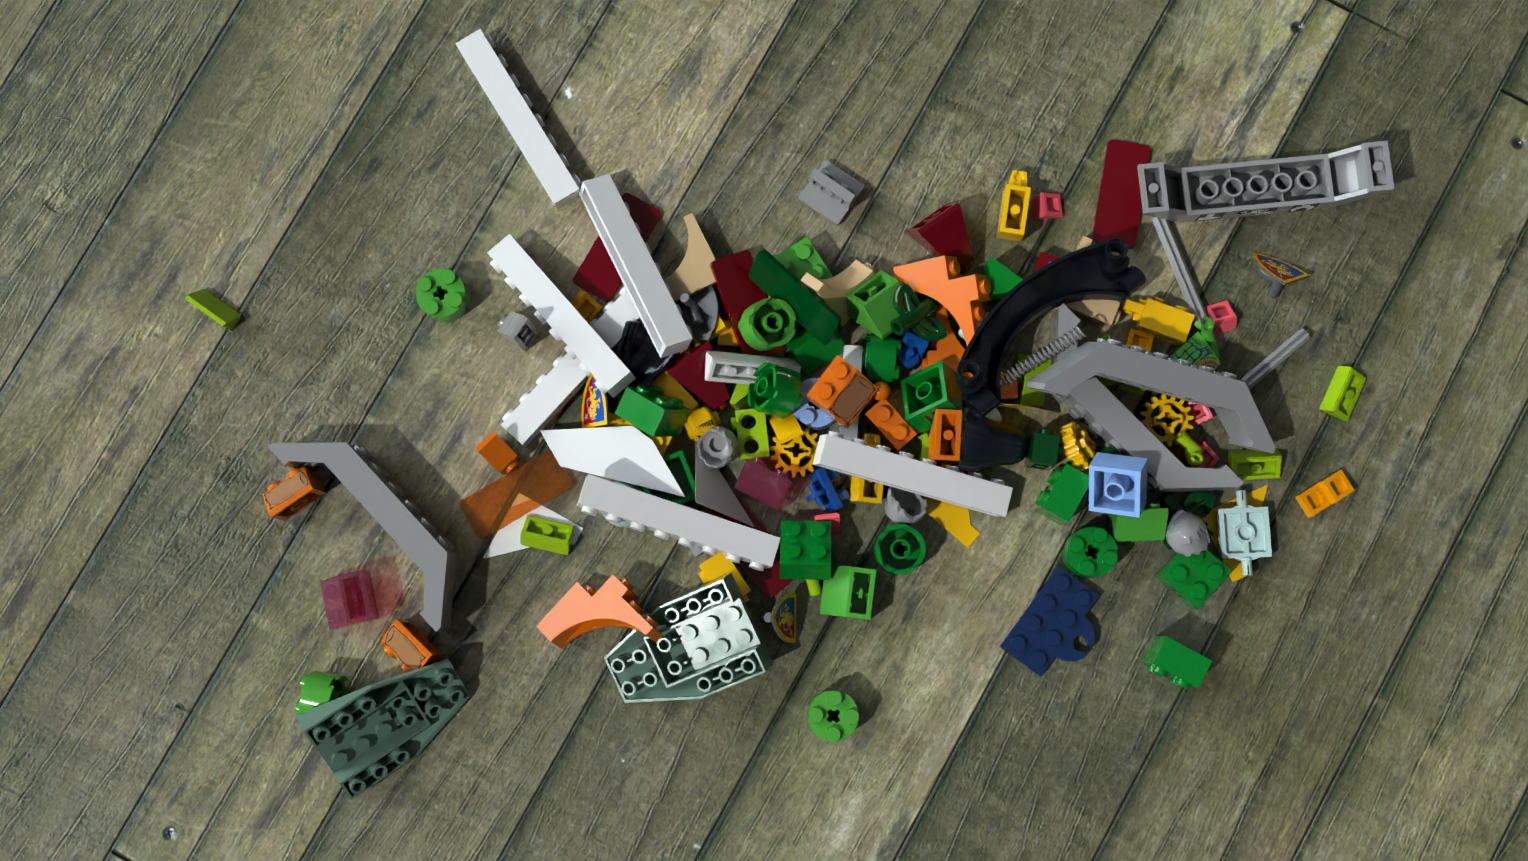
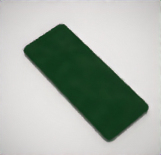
M761 249L749 272V278L769 297L787 302L796 315V321L825 346L828 345L841 323L840 315L766 249Z

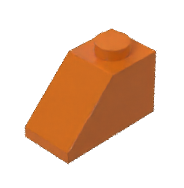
M936 409L929 433L928 459L960 461L962 410Z
M494 431L475 448L503 475L506 472L510 474L519 466L518 461L521 457Z

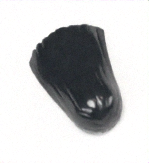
M627 321L616 356L636 378L627 387H637V385L648 387L666 370L677 353L660 358L644 324L641 321ZM624 388L613 399L620 401L626 388Z
M970 410L967 412L962 431L963 435L961 436L960 461H958L959 470L982 471L1001 465L1018 464L1024 460L1028 454L1030 444L1027 435L1022 430L987 417L978 419Z

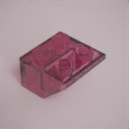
M754 458L753 461L749 459L745 461L734 489L779 512L792 486V481L789 480L790 475L779 469L773 472L767 469L765 462Z
M355 571L320 582L330 631L380 620L370 571Z

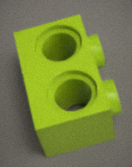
M754 408L735 410L736 417H731L732 432H737L739 451L737 456H740V461L770 459L765 414L756 411ZM752 417L755 419L756 425L751 429H746L742 426L743 419ZM749 441H754L759 446L758 450L753 454L747 453L744 449L745 444Z

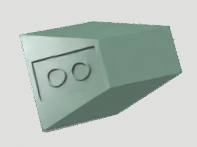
M732 573L658 606L649 615L659 624L656 629L663 635L657 643L645 634L633 630L604 657L625 703L701 699L765 673L774 664Z
M446 659L370 684L295 717L315 749L319 751L342 788L352 800L415 758L468 700L470 694L450 661Z

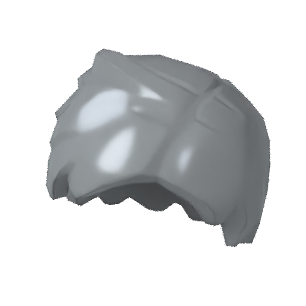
M722 426L710 428L697 441L698 456L708 467H724L736 459L739 451L738 439L732 431Z
M889 487L885 500V513L894 523L914 525L925 516L927 500L923 499V496Z
M1179 510L1172 516L1166 527L1165 536L1167 543L1175 552L1189 557L1192 554L1199 555L1201 551L1207 550L1210 544L1209 533L1205 523L1198 515L1193 514V512Z

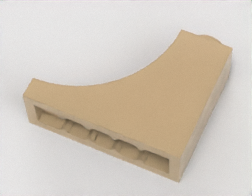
M693 213L684 217L688 229V247L685 257L676 271L663 280L664 283L669 285L675 304L681 302L680 297L684 293L692 296L711 285L713 288L717 287L710 267V263L716 259Z
M1083 236L1076 250L1090 246L1093 239ZM1083 300L1065 304L1078 318L1104 329H1108L1112 324L1116 325L1121 311L1118 310L1120 302L1115 300Z
M855 260L847 269L832 278L816 279L809 273H806L801 281L840 315L842 319L840 325L844 326L850 319L847 315L846 294L875 275L877 270L867 262L862 264Z

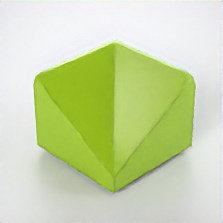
M736 384L730 400L732 408L738 410L750 409L747 398L749 385Z
M924 433L909 443L918 461H922V458L928 459L929 435Z

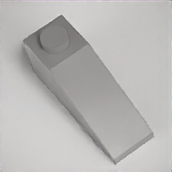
M513 311L509 315L502 317L497 331L501 336L523 351H526L539 332L526 316Z

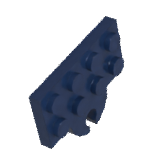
M1057 566L999 647L1039 677L1043 675L1055 657L1063 661H1077L1086 657L1087 654L1084 651H1077L1073 647V641L1076 637L1080 636L1085 639L1088 646H1094L1095 631L1092 623L1085 615L1099 595Z

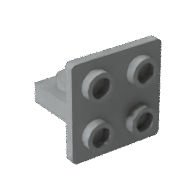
M824 160L819 169L814 168L809 175V183L799 195V200L835 225H838L863 191L864 185L828 160Z

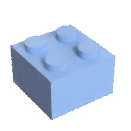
M1097 452L1089 465V511L1140 518L1147 504L1148 458Z

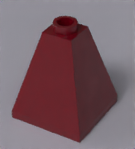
M958 202L943 205L907 230L909 236L935 257H957L961 269L960 274L972 267L971 262L974 259L961 206Z
M703 341L667 367L666 372L705 404L719 412L729 405L728 399L730 397L724 382L705 380L706 352L713 351L708 341Z

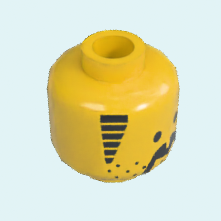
M704 406L689 413L684 427L690 440L698 441L704 433H707L708 429L721 425V421L716 411L711 412L708 407Z

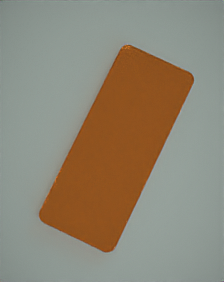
M548 450L518 467L510 474H506L460 502V507L477 537L485 539L571 489L573 482L565 468L559 465L552 451Z

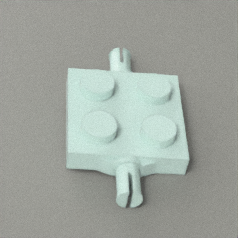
M1239 490L1235 491L1237 506L1228 509H1216L1220 559L1241 561L1242 576L1253 575L1252 560L1260 557H1272L1268 507L1247 505V491Z

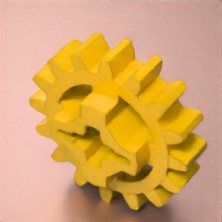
M1161 394L1159 400L1155 396L1150 399L1152 405L1146 402L1143 405L1146 411H1141L1138 415L1144 418L1140 422L1162 444L1165 442L1166 448H1170L1172 441L1179 445L1175 440L1178 433L1193 429V426L1188 424V421L1194 419V416L1187 415L1191 408H1184L1182 406L1185 400L1176 402V398L1170 396L1167 399L1166 395ZM1158 406L1157 415L1150 417L1152 411ZM1171 406L1174 407L1179 412V414L1175 413L1171 409ZM1163 417L1175 420L1167 425L1164 422H1156ZM1181 424L1179 431L1173 436L1174 428L1176 425ZM1152 427L1156 428L1160 432V435H1158L1152 429Z
M1075 422L1062 426L1060 433L1063 436L1061 440L1064 456L1070 461L1072 467L1077 466L1078 470L1089 474V465L1096 455L1094 441L1088 436L1087 431H1081L1080 425H1076Z
M807 427L803 431V435L794 438L787 445H781L776 437L772 438L776 446H771L769 449L775 452V455L771 456L770 459L771 461H778L775 469L777 470L782 467V475L785 476L789 471L792 472V478L795 479L796 473H800L802 478H804L806 470L811 473L814 472L812 465L818 442H815L818 434L810 435V428ZM802 437L811 443L812 448L805 446L802 442ZM797 445L803 453H799L798 457H793V453L789 452V450H793L794 446ZM780 455L787 456L791 461L790 466L783 462ZM804 458H811L806 465L799 467V463Z

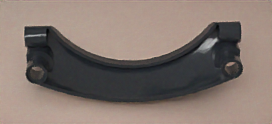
M1112 238L1052 261L1018 283L991 310L976 330L958 364L955 378L957 386L962 390V399L976 418H984L1002 402L1000 374L1003 361L1013 341L1033 320L1051 309L1061 306L1063 303L1068 304L1083 300H1125L1146 283L1145 275L1136 266L1128 267L1130 258L1126 256L1128 244L1123 239ZM1110 252H1117L1119 255L1116 256L1111 254ZM969 372L973 374V377H964L962 373Z

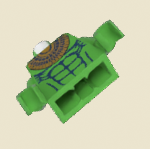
M1204 316V325L1199 321L1194 323L1195 327L1201 330V332L1197 331L1169 358L1187 360L1192 362L1191 365H1203L1214 368L1215 371L1221 365V362L1219 360L1220 353L1217 340L1213 332L1214 321Z

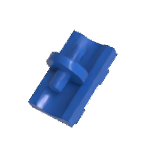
M913 329L912 333L906 332L901 342L900 354L896 355L897 362L904 368L918 366L929 341L921 339L916 334L915 329Z
M821 467L809 475L812 484L808 485L812 494L806 497L808 502L815 500L819 508L825 506L828 514L842 508L843 504L850 499L845 488L835 491L832 485L833 482L839 479L837 471Z

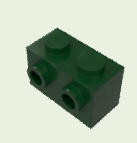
M1039 429L1038 432L1028 437L1030 446L1025 457L1024 467L1047 471L1054 468L1057 464V458H1061L1063 443H1059L1060 436L1053 435L1054 431Z

